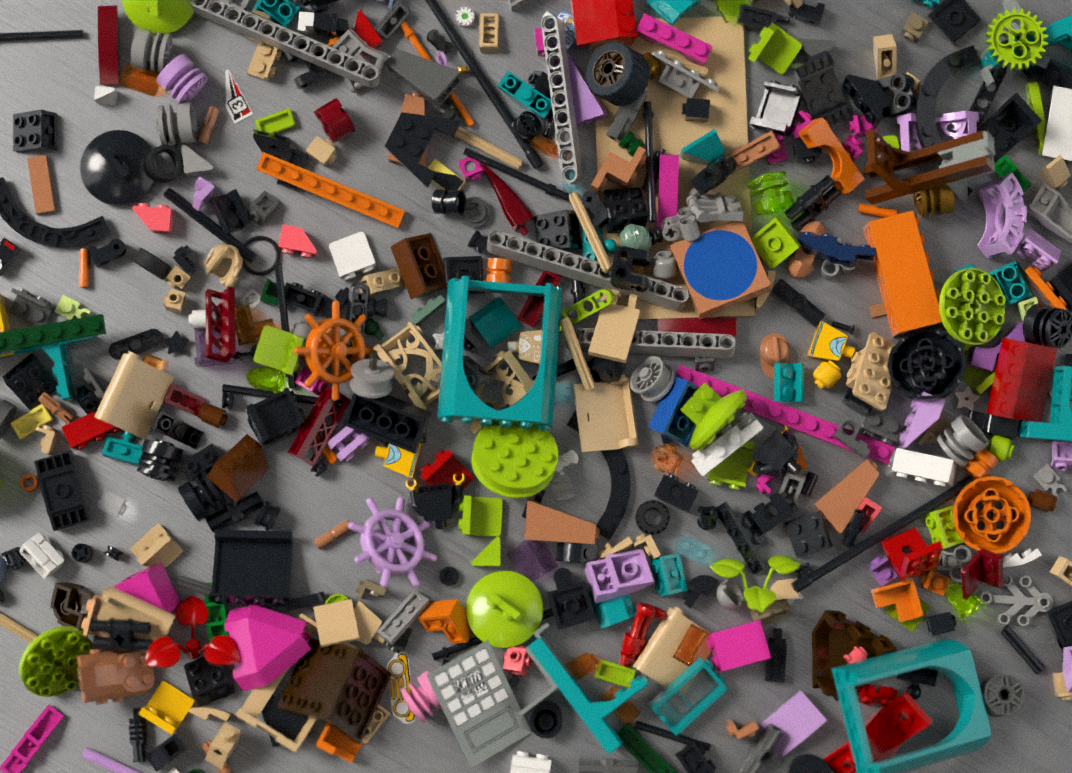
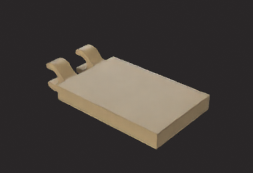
M612 289L615 296L614 301L609 306L600 310L588 355L626 363L640 316V310L636 309L638 295L630 294L627 307L617 305L620 291Z

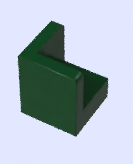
M267 279L260 301L279 308L277 285L275 282Z

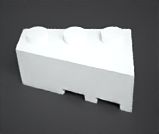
M897 448L892 471L897 473L896 476L907 479L909 476L915 478V481L923 483L930 481L934 482V485L945 487L946 485L953 487L959 465L952 459Z

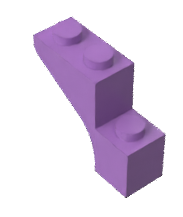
M1023 322L1015 324L1003 337L1024 342L1026 339L1023 335ZM1003 337L991 348L971 347L966 366L983 372H992L997 366L998 358L996 357L999 356Z

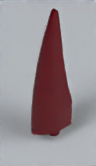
M479 163L495 191L505 218L514 232L519 230L522 236H525L529 233L525 225L535 217L519 196L499 176L484 164Z

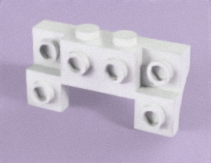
M745 412L737 419L739 423L734 427L731 424L722 431L724 435L719 439L715 437L710 444H707L709 447L705 450H697L692 454L693 459L691 462L702 476L763 429L752 413L748 415Z

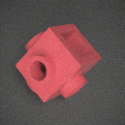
M525 646L510 647L504 653L503 669L507 673L527 677L528 669L531 667L533 660L526 652Z

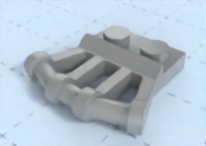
M351 28L332 46V48L372 65L374 64L362 52L364 51L376 57L377 61L374 66L377 67L379 75L382 73L381 69L384 61L389 56L383 51H378L368 46L366 41H363ZM335 59L332 63L338 64L341 60ZM354 66V67H351L350 69H351L352 71H356V70L358 69V67H355V66ZM374 74L367 75L369 79L375 77ZM344 77L352 93L364 87V85Z
M695 188L690 191V196L686 200L688 209L691 214L696 215V219L699 222L716 220L743 221V211L738 196L731 194L721 196L720 192L715 195L706 193L700 196Z

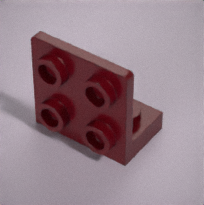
M983 548L973 555L971 561L962 568L960 574L962 577L961 590L963 591V599L967 600L982 582L999 589L1004 584L1003 559L1001 555Z

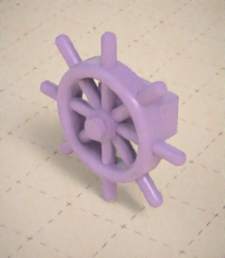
M403 497L398 498L395 510L386 509L382 511L379 510L373 498H367L366 503L373 516L365 522L364 526L355 522L348 524L349 529L361 533L359 541L363 553L356 556L354 562L360 564L368 560L377 573L383 572L380 583L383 588L388 586L390 575H401L404 573L407 574L413 586H418L420 582L413 568L420 562L421 558L432 562L437 560L435 554L424 550V539L421 532L429 528L431 523L424 521L417 525L409 515L403 512L405 504ZM385 520L393 521L391 530ZM376 523H378L380 528L373 530ZM400 525L405 528V532H399ZM411 538L412 545L405 543L404 540ZM402 550L411 553L409 561Z

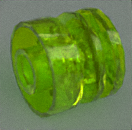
M786 172L763 174L747 183L748 189H755L750 192V196H760L759 199L753 202L756 215L778 213L795 203L791 191H782L789 184L788 181H781L787 177Z

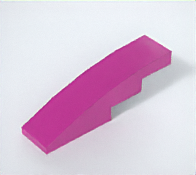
M660 154L657 226L661 230V223L665 218L677 215L679 155Z
M48 705L2 763L0 771L2 773H21L64 718V715L51 705Z

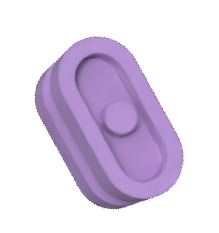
M346 426L328 441L326 445L330 450L337 448L340 452L336 457L341 462L344 460L348 462L355 456L353 452L358 448L362 450L370 443L368 441L370 436L365 433L360 434L357 430ZM351 435L354 440L345 446L342 442Z

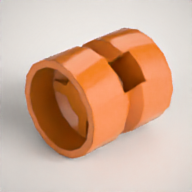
M489 258L487 270L490 273L487 274L486 281L511 283V276L508 273L512 271V260Z
M984 448L979 453L974 452V458L972 460L968 459L969 463L962 466V468L974 479L987 477L989 474L988 470H992L999 460Z

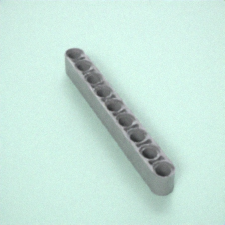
M546 15L541 21L561 176L567 183L579 184L583 179V169L564 27L559 18L553 15ZM555 20V26L550 29V22ZM557 39V46L552 48L553 40ZM560 58V64L555 67L554 61ZM562 76V83L557 85V79ZM564 95L565 102L560 105L559 99ZM567 114V121L562 123L563 115ZM570 133L569 141L565 142L564 136ZM569 152H572L573 157L570 161H568L567 154ZM574 170L575 177L574 179L570 180L569 174L571 171Z
M573 327L582 352H588L591 341L588 340L592 339L595 328ZM635 330L634 343L631 344L629 354L730 358L735 353L736 341L733 336L728 334ZM565 339V347L570 351ZM671 342V343H673V344H672V345H666L665 343ZM690 343V344H692V345H691V346H686V345H684V344ZM705 344H710L711 346H710V347H705L704 345H705ZM724 345H729V346H731V347L725 348V347H723V346H724Z

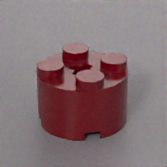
M337 98L313 112L318 121L321 122L323 131L332 143L356 131L349 115L341 108L342 104Z

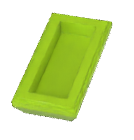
M290 108L254 120L257 130L272 134L296 126Z
M600 659L594 677L629 688L631 687L630 682L634 680L637 670Z

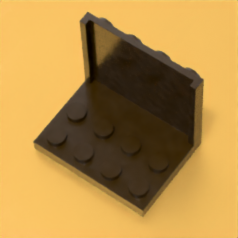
M310 638L308 645L311 647V650L298 660L277 708L284 712L326 721L353 742L361 744L392 674L360 648L341 644L321 647L320 640Z

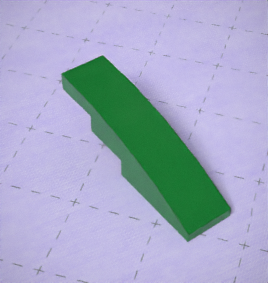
M204 594L205 605L208 610L207 630L209 644H211V640L216 636L225 635L230 637L229 632H225L224 626L227 619L226 603L215 604L211 602L210 596Z

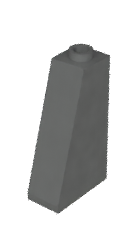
M399 49L391 53L385 62L392 74L437 108L442 105L463 81L459 71Z

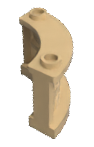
M408 322L407 327L381 346L379 344L374 346L373 350L378 351V357L381 361L392 366L394 370L393 377L399 382L412 403L426 410V406L439 397L440 389L438 387L434 388L430 381L440 382L436 379V375L441 374L442 362L422 337L424 333L419 326L416 325L414 327L411 322ZM413 335L415 342L409 343L407 338ZM407 339V348H403L401 342ZM421 343L426 350L417 347ZM398 345L399 349L392 350ZM406 354H414L426 358L424 378L418 374L402 375L408 362ZM399 355L403 356L404 362L402 365L396 364L397 359L401 360ZM433 360L439 368L433 369ZM413 378L422 381V384L418 382L416 386H413L411 380ZM427 388L432 390L429 394H427L425 397L421 399V397L426 392Z
M512 349L506 353L504 350L494 356L496 360L485 368V370L490 372L496 367L497 374L490 373L495 377L493 380L505 382L501 392L504 402L500 404L494 399L482 400L485 384L479 385L475 393L483 403H492V409L497 411L506 409L520 401L535 382V380L532 381L516 360L512 354ZM504 361H506L510 368L513 370V373L510 377L506 376L509 373V367H507L506 370L501 369V365ZM517 376L521 383L514 379V377ZM509 384L512 385L509 387V389L513 390L512 395H507L506 393ZM476 421L470 424V429L474 434L484 427V425H480V422Z

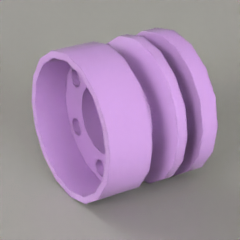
M185 54L177 56L168 63L156 80L165 91L172 90L170 95L173 99L176 98L178 104L189 102L201 91L208 80V77L201 73L199 68L193 69L194 63Z

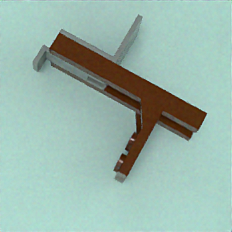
M874 129L866 131L868 164L864 165V174H869L870 178L880 176L887 183L865 190V198L872 205L947 184L964 203H968L967 180L995 172L993 155H995L994 138L985 130L911 152L891 147ZM940 158L943 159L939 169L905 179H899L894 174L895 171Z

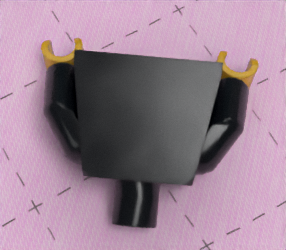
M786 425L783 432L776 429L752 456L755 462L751 461L752 467L746 468L749 473L754 476L757 474L783 476L789 471L795 476L800 472L802 467L796 463L799 458L797 453L799 449L795 435L791 433Z
M456 473L453 475L456 485H453L452 482L419 486V481L414 478L415 484L411 487L410 481H406V487L410 489L411 507L420 516H423L426 522L435 521L436 529L446 528V520L451 519L453 513L457 512L463 496V486L461 484L465 481L463 473L462 480L460 481L456 480Z

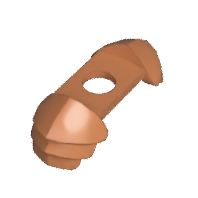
M820 221L809 222L801 229V232H811L818 236L827 234L824 225ZM801 246L797 249L795 256L788 259V273L796 279L808 277L814 270L812 262L816 255L812 253L805 254Z

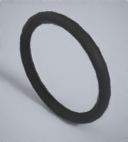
M255 236L244 243L247 247L249 243L255 240L268 241L276 251L274 263L279 262L280 251L272 239L266 236ZM243 258L242 266L253 275H266L274 270L273 264L268 270L254 271L246 265Z

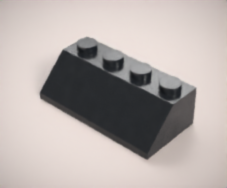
M353 393L343 425L415 453L432 412L390 395L380 398H366Z

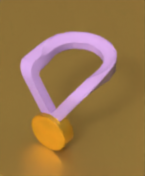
M437 52L436 62L441 64L442 56L444 66L448 67L444 52ZM467 66L452 68L459 71L460 74L468 72Z

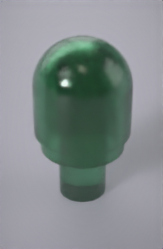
M366 317L364 332L368 336H375L381 340L385 334L379 330V324L372 318Z

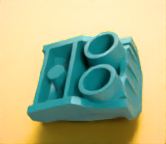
M258 0L253 9L267 13L271 17L272 22L287 28L302 6L295 4L293 0Z
M648 0L646 5L658 17L673 26L685 13L692 11L693 7L700 3V0Z
M1017 260L989 272L997 281L1005 296V307L1033 295L1030 284Z
M500 296L468 317L481 333L490 349L522 328Z
M588 592L601 629L635 617L636 610L630 594L595 603L592 592Z

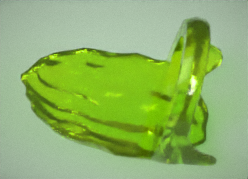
M257 367L251 369L246 375L247 381L254 388L272 391L275 394L281 392L280 387L284 384L283 371L272 367Z
M950 584L946 589L947 600L959 612V618L966 623V617L976 612L979 605L985 606V604L974 593L967 600L963 599L962 585Z

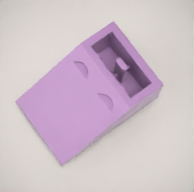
M1031 228L1025 233L1015 249L1017 251L1016 254L1020 258L1028 259L1032 262L1033 267L1044 272L1058 262L1062 252Z
M923 392L921 396H931V394ZM944 399L933 402L912 400L910 408L913 409L904 421L906 428L898 437V448L903 449L939 419L945 403Z

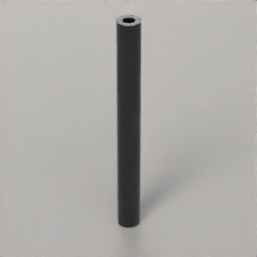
M636 721V729L686 745L695 741L697 745L701 743L705 751L710 750L711 744L681 734L676 736L671 731Z

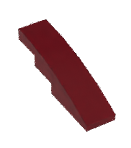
M117 5L98 6L100 85L120 84V40Z
M543 270L536 285L545 286L546 283H551L553 287H557L563 276ZM529 296L517 319L534 328L543 313L544 297Z
M714 317L701 320L699 318L657 319V331L728 334L737 337V318Z
M171 384L163 402L198 417L199 410L207 399Z

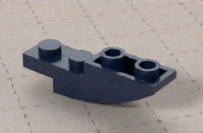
M803 232L798 236V242L805 250L833 263L854 266L855 259L873 261L876 248H871L870 245L866 244L852 246L850 243H841L837 245V237H833L831 234L818 236L811 232Z

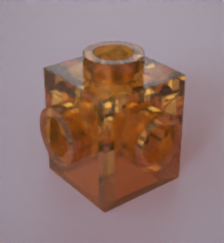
M670 444L659 445L651 454L653 457L651 463L660 472L676 473L684 456L676 451L677 448Z

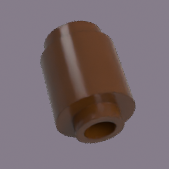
M203 404L198 413V418L202 422L219 428L220 425L224 426L228 416L225 415V410L211 404Z
M1036 488L1034 491L1029 492L1027 498L1030 507L1044 512H1053L1058 499L1053 494Z

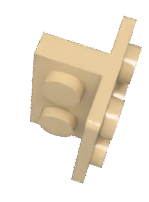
M156 524L130 548L138 558L137 561L146 568L162 562L166 569L184 552L160 524Z

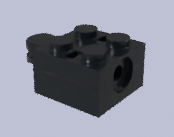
M558 569L554 574L557 589L547 592L558 630L594 620L595 615L585 581L575 584L569 569Z

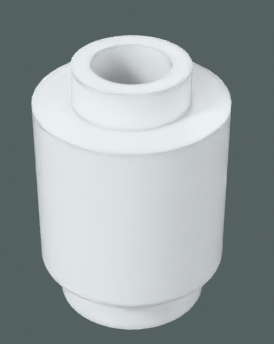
M192 310V314H189V326H193V329H206L205 310ZM212 312V317L217 322V314Z

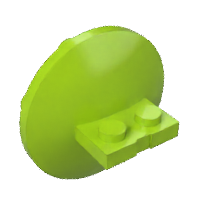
M122 0V5L128 18L140 29L151 30L153 34L162 32V34L174 32L187 24L194 14L190 0Z
M977 268L959 270L947 279L941 290L939 311L942 323L947 332L960 343L966 345L987 343L998 334L1005 321L1006 299L999 284L989 273Z
M704 382L693 394L694 396L680 409L697 425L689 445L693 450L698 449L701 451L707 444H710L716 437L715 434L721 431L726 424L728 425L734 419V414L744 407L747 393L743 389L721 398Z
M497 571L484 576L473 586L466 602V617L471 630L482 642L488 640L490 645L496 648L516 647L532 638L534 632L538 630L543 617V602L537 587L527 577L512 571Z
M69 626L56 627L40 634L27 646L21 657L19 675L22 683L31 693L42 697L58 696L74 690L80 683V679L76 682L79 677L77 656L90 654L89 650H94L91 640L88 636L83 635V631Z

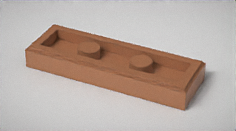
M772 130L726 155L732 156L737 162V168L731 175L782 148Z
M47 156L27 158L36 214L56 212Z

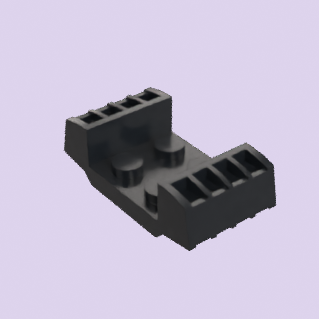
M825 50L791 65L799 90L803 93L802 98L807 111L813 120L823 117L832 126L853 117L854 113L851 105L845 101L833 70L835 64L829 52Z
M70 450L34 461L38 482L53 532L91 521L93 518L90 506L85 501L77 472V467L79 466L73 451Z

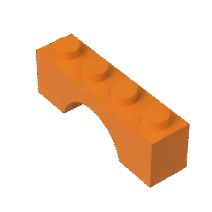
M823 117L812 120L798 132L808 148L819 147L830 155L833 163L831 178L835 182L834 187L840 194L850 193L864 180L861 170L851 160V155L843 148L840 139L834 135L830 129V124Z

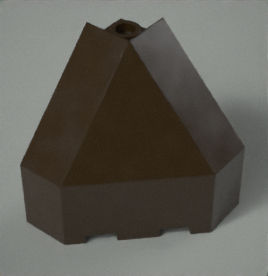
M825 610L812 631L813 689H821L824 695L832 696L838 702L839 696L832 668L849 664L843 656L851 653L854 650V646L857 648L861 646L868 654L867 659L898 650L886 636L882 634L877 636L870 632V627L856 621L854 623L846 619L845 613ZM866 683L854 685L855 690L862 687Z

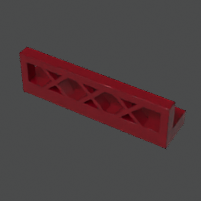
M227 287L222 293L207 289L205 291L206 358L227 363L236 355L235 288ZM212 297L219 298L218 306L212 301ZM212 312L217 314L219 322L213 319ZM213 328L219 333L218 339L212 334ZM213 345L218 348L220 355L212 353Z
M325 386L287 453L314 467L351 400L339 392V398L343 400L340 408L335 409V401L332 400V388ZM332 414L333 421L330 425L326 426L325 418L327 415ZM322 431V440L316 442L315 436L317 432ZM313 447L314 454L309 460L304 455L309 448Z

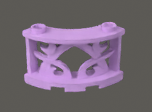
M965 110L945 113L943 117H935L936 125H940L942 132L949 137H953V139L977 132L976 120H979L978 112ZM910 113L897 117V124H900L901 150L910 152L911 141L918 142L913 146L912 150L922 148L915 128L916 114ZM966 122H968V134H963ZM909 125L913 134L912 137L909 135ZM948 125H954V129H952V131H957V132H956V133L949 132V131L947 130V126H948ZM940 158L926 163H940L943 159Z
M1011 172L1004 177L988 180L977 191L986 212L985 231L977 247L987 259L992 258L994 254L1002 252L1012 254L1024 234L1022 231L1027 219V209L1022 198L1024 194L1018 180ZM1004 207L1006 209V219L1004 215Z

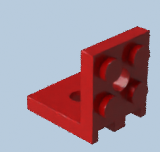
M916 527L881 541L884 552L902 582H905L909 577L920 576L926 570L937 569L943 550V545L940 541L926 546ZM908 548L912 552L904 554L902 550Z

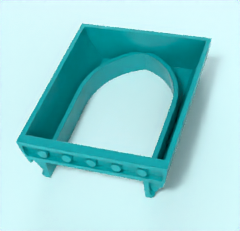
M462 276V279L452 278L448 281L437 415L441 422L452 423L453 420H461L460 423L472 424L473 421H476L484 426L499 423L500 427H511L513 424L519 425L518 428L530 429L531 426H538V430L546 431L549 428H553L562 288L553 287L551 283H546L545 286L469 280V276ZM468 291L544 297L540 361L537 377L532 388L520 401L503 410L497 411L483 403L472 391L465 376L463 345Z
M941 639L832 668L857 773L908 772L976 752L983 748L992 736L971 650L958 641ZM918 668L933 669L950 678L960 715L953 731L944 740L935 745L873 763L854 685Z

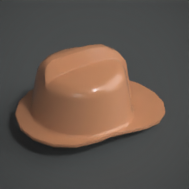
M768 334L762 339L759 348L762 371L766 376L774 379V363H791L790 346L787 339L780 334Z

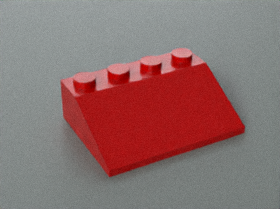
M571 0L577 47L603 46L609 42H620L627 46H632L637 38L633 0Z
M1003 337L986 413L1022 421L1041 422L1057 348Z

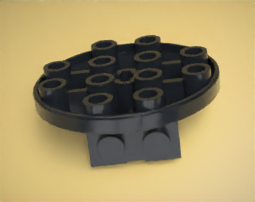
M112 130L94 138L83 152L80 163L81 178L86 189L97 200L113 206L129 205L143 198L152 188L155 181L149 176L145 165L147 155L152 150L149 144L139 135L126 130Z

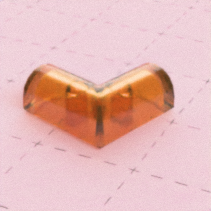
M249 304L235 307V330L239 346L259 342L264 326L268 325L275 328L272 318L254 322Z

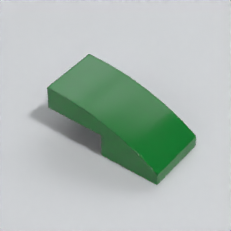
M1006 155L994 164V173L998 178L1012 172L1018 180L1023 193L1031 187L1032 183L1018 171V167Z

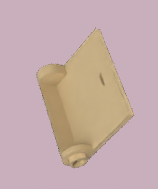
M129 351L128 354H123L94 417L142 439H146L174 376L138 360L139 355Z
M622 375L619 381L594 382L595 388L591 390H585L583 383L573 384L582 453L639 447L630 378Z
M110 586L109 589L105 588L100 598L104 601L96 620H109L111 618L128 620L131 618L134 621L151 622L150 634L134 633V637L152 639L154 641L159 637L167 636L176 615ZM99 632L110 637L108 632Z
M676 606L674 609L669 608L665 618L662 619L633 665L634 668L665 688L690 667L698 657L705 661L712 651L709 650L706 639H708L707 634L710 633L683 616L685 612ZM695 676L678 690L682 695L685 694Z

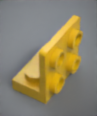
M162 681L146 707L141 709L139 715L172 735L176 733L195 700L166 681Z

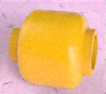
M830 360L828 362H821L813 372V377L816 380L814 383L822 390L825 387L832 389L841 378V369Z

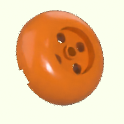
M989 476L970 482L958 494L953 506V523L957 534L966 545L978 552L982 548L996 554L1009 551L1017 546L1025 537L1030 526L1031 510L1025 494L1011 481L1001 477ZM998 501L1003 505L1001 510L995 508V503ZM978 502H981L983 504V509L981 511L977 510L976 504ZM992 513V519L988 518L986 514ZM998 521H1002L1004 523V527L1002 529H998L996 527V523ZM978 522L984 523L985 527L983 530L977 528Z

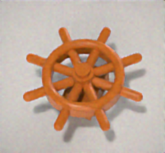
M335 300L332 302V318L317 322L311 314L305 315V320L312 327V330L308 335L306 346L295 347L293 352L301 356L312 372L305 381V387L310 388L317 379L326 383H332V400L337 401L339 400V384L353 378L351 374L352 365L359 360L365 359V354H370L373 347H365L363 336L359 330L366 321V316L361 314L354 323L340 318V303ZM340 328L346 331L342 338L340 337ZM351 339L353 347H346L347 342ZM346 355H352L351 362L346 358ZM331 362L332 375L325 371L330 366ZM340 363H341V364L344 366V368L346 369V370L343 371L341 374H340Z

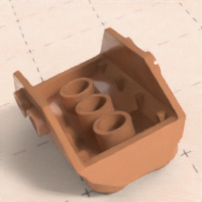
M101 649L89 650L90 654L77 656L83 703L96 701V705L107 704L108 699H112V703L124 701V697L147 694L155 683L153 667L146 666V653L112 652L109 649H106V652H102Z

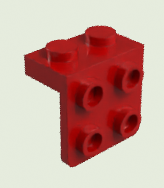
M449 449L446 451L441 450L435 456L436 461L433 464L428 463L420 470L422 472L420 477L428 485L452 482L453 485H456L453 475L456 473V480L460 481L462 480L463 473L465 481L461 485L464 489L474 479L472 474L455 458Z

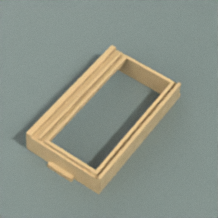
M301 613L299 619L306 621L304 629L311 636L313 631L318 633L316 622ZM348 642L340 643L341 645L355 647ZM288 668L268 686L253 689L235 716L254 728L257 726L276 738L275 741L295 753L299 750L318 719L309 717L294 742L257 719L289 670Z

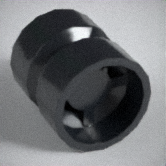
M436 189L431 200L433 212L435 214H446L447 212L449 214H463L466 208V195L464 191Z

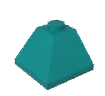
M713 129L682 148L680 157L684 160L709 165L710 163L715 164L722 159L725 150L716 130Z

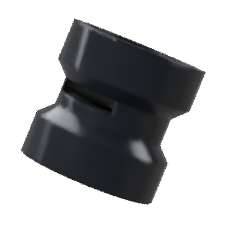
M368 298L367 316L374 317L379 315L380 317L387 318L388 299L382 298L376 301L375 298Z

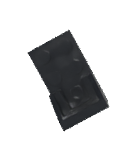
M1016 92L977 128V132L988 131L994 138L995 155H993L995 164L1036 128L1042 120Z

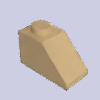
M892 34L873 36V55L877 80L896 74L897 46Z
M1061 155L1038 173L1047 185L1053 189L1058 187L1059 190L1069 183L1066 179L1071 176Z

